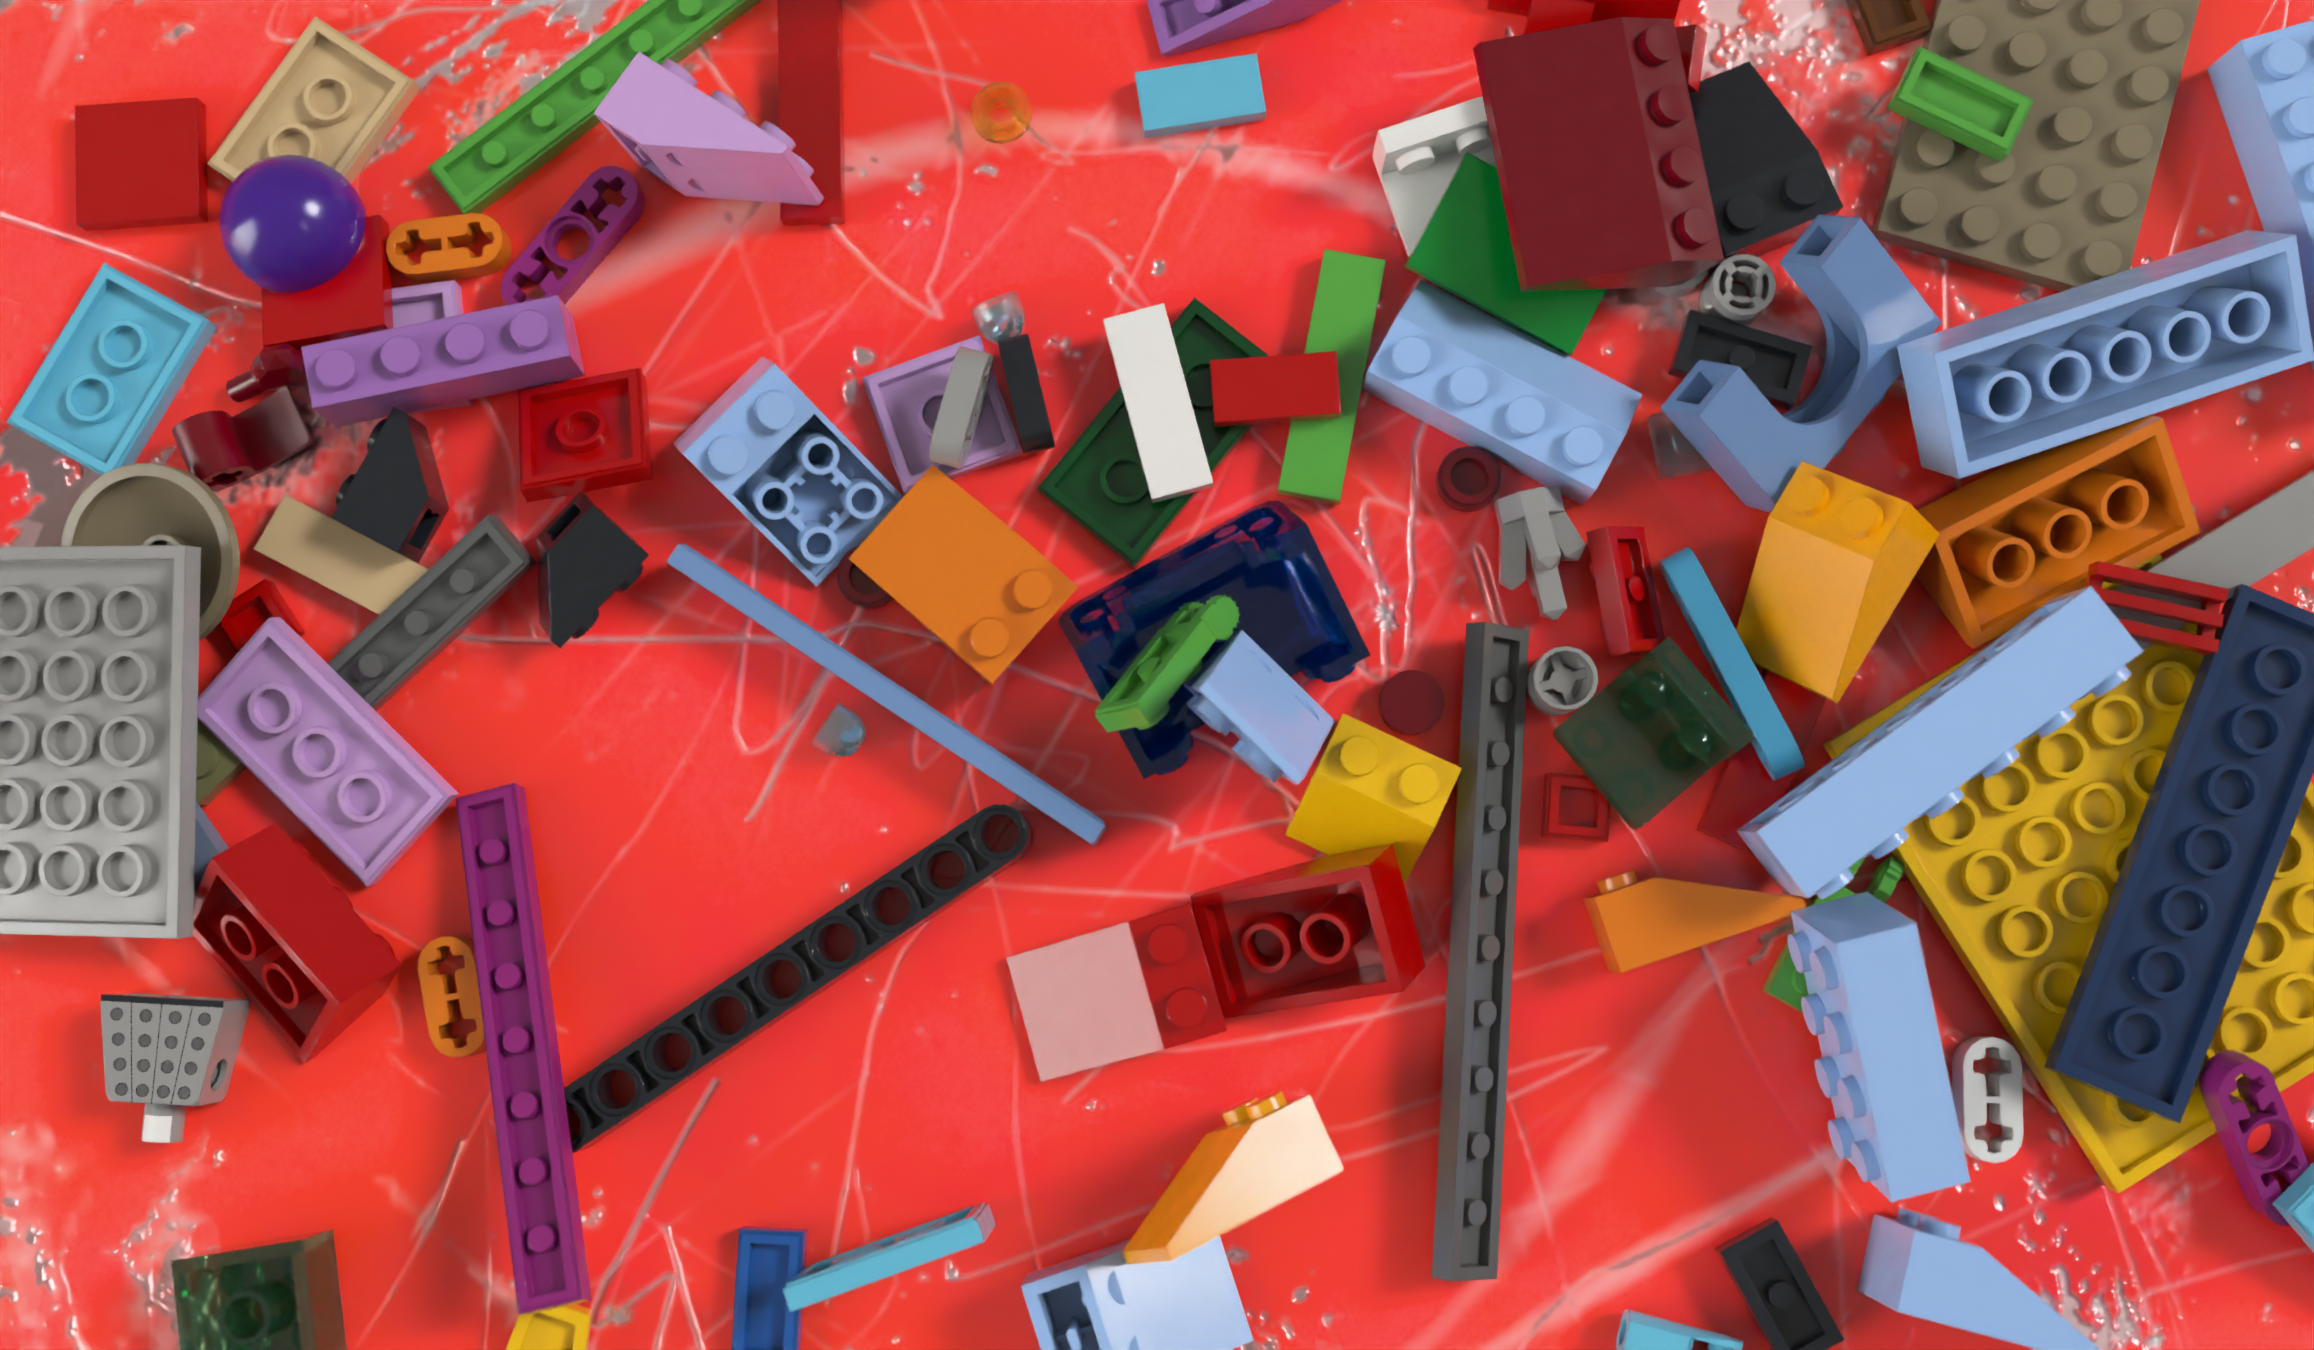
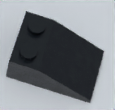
M1750 61L1700 81L1699 91L1689 93L1724 260L1737 254H1750L1759 257L1793 243L1799 239L1818 214L1836 216L1843 208L1842 202L1817 149ZM1722 262L1708 269L1709 277L1712 276Z

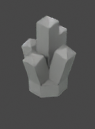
M1559 486L1539 487L1497 499L1494 503V508L1499 525L1498 583L1509 590H1514L1526 580L1527 573L1531 595L1536 597L1540 616L1557 620L1567 609L1557 565L1560 558L1562 561L1579 560L1586 546L1565 512Z

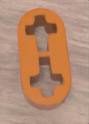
M467 213L407 221L392 230L386 244L389 262L406 278L418 283L488 276L497 273L506 266L511 257L512 250L509 235L493 218L482 213ZM483 232L493 241V244L483 246V256L477 257L468 248H457V246L476 243L477 233ZM420 239L430 248H442V250L422 253L420 264H415L406 256L407 252L416 250V241Z
M463 936L436 938L422 949L418 958V976L429 1036L433 1046L441 1054L451 1058L474 1056L483 1052L486 1046L473 940ZM447 948H450L453 956H463L465 960V968L455 971L456 993L451 975L440 974L438 971V962L447 959ZM457 1000H459L463 1018L475 1019L477 1024V1031L467 1035L466 1046L462 1037H451L449 1032V1025L459 1021Z

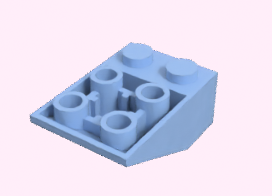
M763 356L673 443L816 587L839 565L842 557L849 550L858 546L903 498L899 491L782 370Z
M1236 630L1202 665L1201 670L1184 684L1194 695L1186 705L1212 730H1216L1218 733L1221 732L1225 736L1231 731L1240 740L1232 749L1257 774L1270 779L1273 783L1280 777H1283L1298 785L1307 774L1335 722L1243 630Z
M1220 1236L1172 1261L1128 1265L1122 1254L1123 1249L1130 1241L1127 1240L1028 1273L1021 1284L1041 1350H1233L1254 1341Z

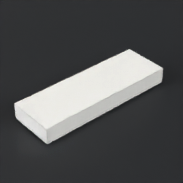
M1164 303L1103 319L1152 503L1212 488L1211 472Z

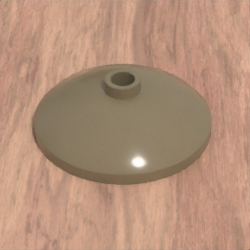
M135 463L115 468L103 474L83 491L73 505L63 529L61 546L187 545L201 547L199 641L214 630L228 611L239 579L240 550L238 538L225 506L204 482L177 467L155 463Z

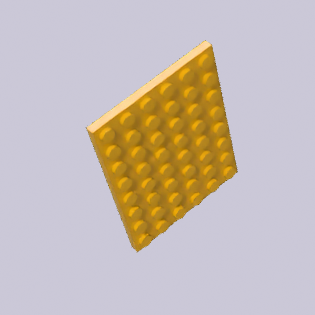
M2158 554L2132 568L2145 571L2163 560V558ZM2103 582L2102 588L2113 590L2120 585ZM2188 623L2177 631L2196 635L2198 625ZM1993 641L1823 744L1831 759L1833 760ZM2157 644L2143 650L2144 652L2125 665L2131 672V675L2118 686L2099 697H2095L2093 693H2090L2071 704L2070 707L2074 711L2075 716L2065 725L2043 738H2040L2036 733L2015 745L2014 748L2020 756L2009 766L1987 779L1980 774L1962 784L1959 789L1965 796L1953 807L1933 819H1930L1925 814L1906 825L1904 829L1909 837L1891 851L1897 860L1904 863L1903 871L2109 1191L2121 1193L2217 1132L2199 1088L2201 1071L2207 1061L2214 1055L2223 1051L2234 1050L2261 1063L2272 1073L2279 1092L2314 1072V785L2311 781L2181 1122L2165 1120L2044 1067L2204 657L2203 654ZM2240 1074L2235 1080L2237 1081L2243 1075ZM2238 1089L2231 1093L2232 1096L2243 1101L2246 1105L2250 1104L2241 1098Z

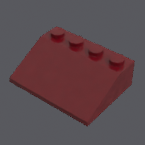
M1618 17L1480 42L1473 48L1521 291L1670 287L1681 285L1724 260L1673 18Z

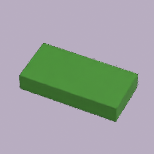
M1919 46L1912 54L1886 108L2001 162L2009 154L2034 100Z

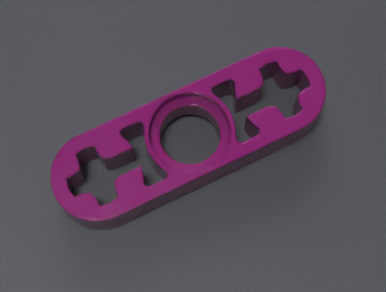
M605 166L595 170L587 177L505 272L501 282V293L507 305L535 300L530 297L526 299V294L521 290L528 280L536 285L541 283L540 287L545 292L543 298L558 295L564 305L570 300L639 220L644 211V193L628 171L616 166ZM608 188L614 192L621 190L626 201L620 208L614 204L607 205L602 198L603 192ZM587 209L604 224L605 228L601 233L588 218L583 216ZM574 229L587 232L590 243L584 255L573 260L560 257L558 243L566 232ZM546 256L559 270L566 273L561 279L541 263Z
M2234 1050L2220 1052L2207 1061L2200 1074L2199 1088L2248 1204L2273 1222L2283 1226H2290L2272 1203L2310 1166L2270 1070L2241 1052ZM2242 1074L2243 1076L2236 1081L2235 1078ZM2238 1089L2241 1098L2250 1104L2246 1105L2243 1101L2232 1096L2231 1093ZM2269 1123L2271 1128L2269 1141L2261 1150L2249 1153L2247 1142L2250 1134L2258 1126ZM2273 1172L2287 1182L2280 1187L2277 1178L2269 1173Z

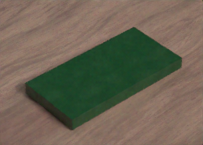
M1194 297L1170 327L1212 476L1254 424L1214 427L1210 360L1269 355ZM1121 387L1037 488L1040 495L1134 570L1199 492L1152 503Z

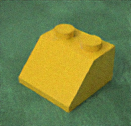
M1342 713L1285 835L1327 855L1393 843L1403 883L1405 884L1439 820L1462 768Z

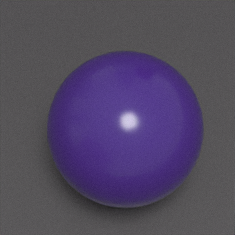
M277 155L255 162L244 169L233 180L224 195L219 222L225 250L237 269L256 285L271 291L285 293L312 289L340 273L359 249L365 231V217L367 215L357 191L337 170L313 158L300 155Z

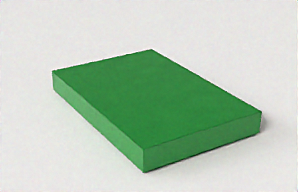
M1468 152L1461 159L1404 266L1501 321L1568 356L1572 355L1607 290L1521 291L1497 168Z

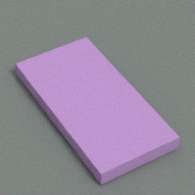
M281 617L268 618L198 698V720L367 887L377 884L459 794Z

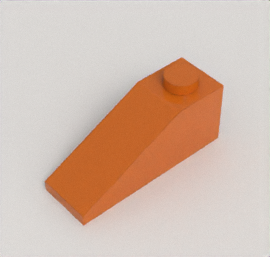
M1634 870L1597 881L1600 893L1584 898L1609 972L1623 973L1790 917V911L1806 907L1803 898L1660 877L1637 880Z

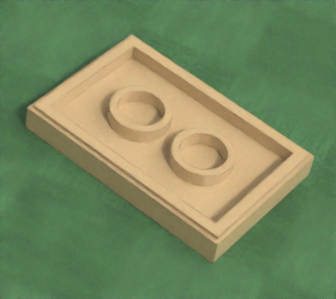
M315 16L210 159L208 165L233 182L244 169L262 159L277 155H300L329 165L342 174L352 185L421 88L414 80Z

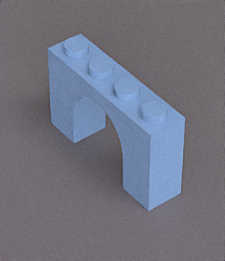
M1818 214L1779 262L1818 311L1826 333V358L1821 376L1812 392L1800 405L1787 413L1780 414L1739 366L1699 360L1660 408L1745 506L1771 512L1801 461L1824 469L1830 460L1845 448L1851 434L1868 413L1883 401L1886 391L1902 373L1897 345L1931 335L1942 323L1860 217Z

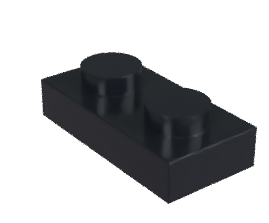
M1690 309L1684 318L1668 374L1684 379L1699 360L1739 366L1772 406L1789 411L1796 404L1812 346Z
M1770 1217L1714 1248L1770 1350H1827L1844 1340L1777 1219Z

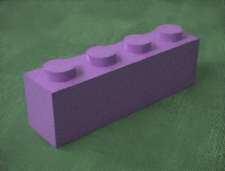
M558 295L301 347L312 408L335 427L388 417L393 407L408 413L585 376L574 319Z

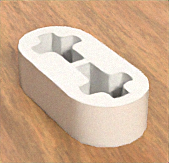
M1988 1036L1970 1037L1958 1046L1954 1052L1952 1062L1953 1101L1964 1152L1970 1157L1991 1163L2004 1162L2016 1155L2022 1145L2024 1134L2022 1065L2020 1056L2015 1048L2003 1039ZM1986 1048L1989 1057L1999 1059L2001 1064L2000 1072L1989 1073L1988 1094H1986L1985 1075L1976 1073L1973 1070L1974 1060L1983 1059L1986 1054ZM1987 1103H1989L1990 1122L2001 1125L2002 1128L2001 1137L1992 1138L1989 1143V1149L1986 1141L1977 1139L1974 1135L1975 1126L1986 1124Z

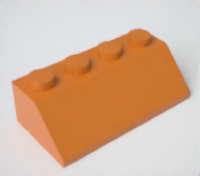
M2149 415L2014 460L1918 509L1917 511L1940 535L1917 571L1916 577L1965 643L1972 648H1976L2006 633L2050 599L2085 588L2089 564L2101 561L2132 568L2201 533L2163 418Z

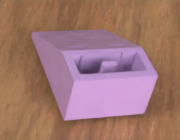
M638 52L594 111L596 117L641 168L685 196L820 205L824 199L810 178L814 172L813 168L792 152L796 144L785 132L768 121H764L760 128L744 118L746 112L738 103L719 90H714L711 96H708L695 87L698 83L690 73L670 59H665L663 64L659 65Z

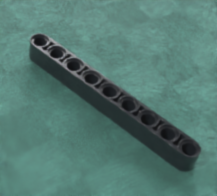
M991 805L982 809L564 1088L566 1107L572 1109L580 1120V1132L577 1138L571 1141L572 1153L593 1146L1021 860L1028 853L1033 842V830L1029 820L1017 809L1008 805ZM1000 817H1009L1018 826V841L1011 850L1004 853H995L987 845L985 832L993 820ZM956 853L964 863L965 874L957 886L943 889L934 881L932 867L935 860L941 855ZM893 888L903 890L910 900V911L907 918L897 925L887 923L879 912L881 897ZM839 924L848 926L856 938L853 954L843 961L833 959L826 949L828 932ZM784 960L794 963L801 974V984L798 990L790 997L780 995L772 983V974L775 967ZM730 996L738 999L746 1011L745 1023L737 1033L725 1030L718 1018V1010L721 1003ZM674 1033L682 1035L689 1042L691 1048V1057L683 1069L673 1067L667 1061L664 1054L667 1039ZM618 1070L627 1072L633 1078L636 1085L635 1096L628 1105L617 1102L610 1090L611 1080Z

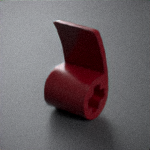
M288 388L279 389L258 404L233 417L222 410L202 412L182 420L171 431L189 473L199 478L212 491L222 490L251 478L303 450L312 441L292 393Z

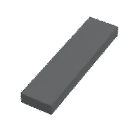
M488 514L327 664L377 711L538 562L497 515Z

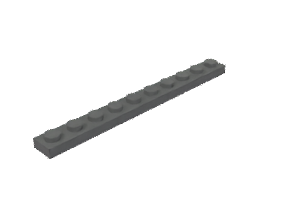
M1489 622L1466 623L1459 751V767L1462 769L1458 776L1432 1262V1277L1450 1282L1497 1279L1529 630Z

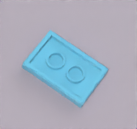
M103 263L13 410L7 423L101 475L124 465L135 464L218 325L110 265Z
M979 1203L806 1266L785 1284L786 1287L783 1288L790 1312L985 1242L996 1226L989 1203Z

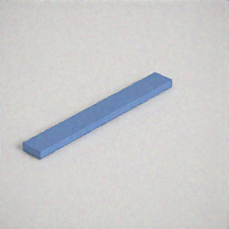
M678 543L666 562L1094 847L1097 846L1108 829L1105 821L685 543L683 545Z

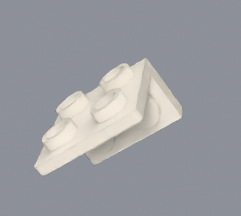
M1482 96L1378 130L1372 158L1408 258L1463 156L1468 152L1497 168Z

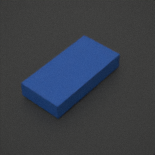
M743 1226L739 1229L731 1350H800L803 1308L790 1312L783 1288L786 1287L785 1284L805 1268L807 1229Z

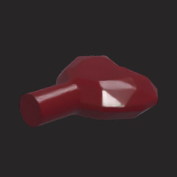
M287 343L263 348L253 361L250 371L227 381L226 390L230 398L237 403H241L268 390L284 388L293 390L308 387L302 349H296Z

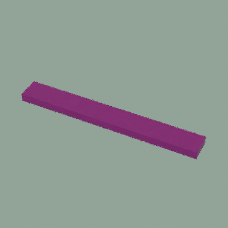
M512 783L455 799L518 1315H530L592 1300L525 788Z

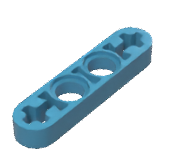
M1688 546L1659 560L1661 572L1674 599L1769 776L1773 781H1776L1804 768L1805 762L1793 735L1693 551Z

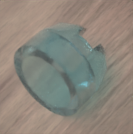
M1008 292L993 297L971 310L979 331L987 340L998 344L997 340L1018 336L1024 331L1026 323L1025 312L1017 292Z
M838 701L814 736L811 745L827 755L837 758L850 757L858 751L859 746L865 741L866 729L864 723L855 711Z

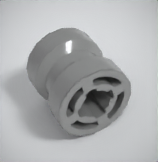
M1737 254L1725 259L1701 289L1699 295L1700 312L1744 326H1750L1773 300L1776 281L1770 266L1761 258L1750 254ZM1734 281H1739V282H1742L1743 284L1732 283V282H1734Z
M1570 646L1555 647L1544 653L1528 669L1526 696L1531 705L1543 714L1550 716L1567 715L1588 703L1595 694L1599 681L1597 667L1591 657L1581 649Z

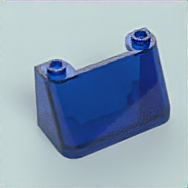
M1277 500L1258 504L1081 599L1064 611L1058 619L1059 626L1101 702L1156 632L1165 626L1175 612L1179 611V607H1182L1185 603L1195 601L1206 605V601L1210 600V597L1226 594L1227 597L1231 596V599L1236 601V606L1239 607L1238 612L1240 616L1238 620L1240 623H1237V628L1233 629V633L1236 630H1243L1290 677L1301 671L1309 679H1321L1324 683L1335 682L1348 676L1356 668L1357 662L1370 656L1307 523L1285 504ZM1225 641L1214 642L1202 657V663L1204 664ZM1184 684L1179 687L1169 700V711L1158 723L1144 730H1139L1135 727L1117 731L1144 779L1153 774H1168L1185 764L1189 758L1188 752L1194 745V737L1191 731L1206 724L1186 705L1194 695Z

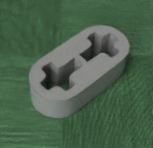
M960 346L957 350L931 438L929 449L930 461L962 469L965 465L990 381L993 365L992 354Z

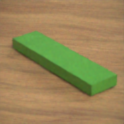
M1324 249L1304 353L1336 351L1341 416L1335 419L1291 422L1277 494L1339 505L1386 260Z

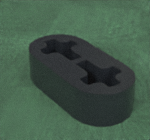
M1028 333L997 340L1025 455L1056 448Z

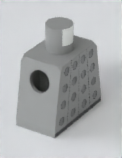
M147 993L101 994L100 1010L106 1096L109 1101L145 1103L141 1141L155 1143L182 1142L187 1106H201L219 1103L224 1100L250 1010L251 1001L249 999Z

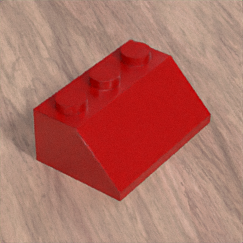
M277 823L212 857L194 895L193 936L304 1063L315 1058L381 998L402 965L395 957L389 942L380 934L374 933L354 911L353 905L346 893L329 883L312 863L306 848L300 842L291 839Z

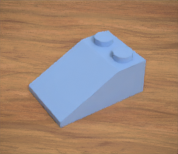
M1901 1207L1898 1208L1896 1219L1874 1213L1857 1291L1896 1312L2038 1350H2100L1986 1250L1959 1239L1961 1226Z

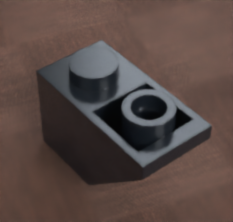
M393 407L388 418L381 420L372 430L367 442L368 453L357 473L350 475L341 485L336 497L337 508L331 518L419 563L447 514L449 506L426 426L405 412Z
M578 493L536 537L539 623L550 640L561 648L571 637L577 639L583 636L596 622L599 616L598 608L614 591L621 593L638 579L643 570L641 563L649 556L630 534L584 493Z

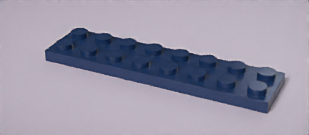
M2244 584L2237 585L2233 596L2224 603L2220 613L2224 614L2222 627L2216 629L2214 639L2220 640L2218 652L2204 655L2044 1066L2047 1069L2151 1114L2177 1123L2181 1122L2314 773V613Z

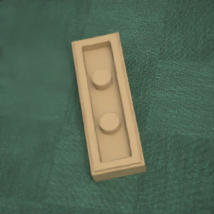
M284 494L254 547V550L378 615L384 612L429 570Z

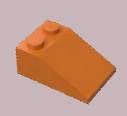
M933 464L848 558L990 685L996 681L1078 588L1075 583L1030 543Z

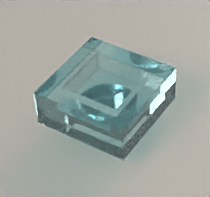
M1664 412L1654 413L1647 419L1660 480L1714 470Z

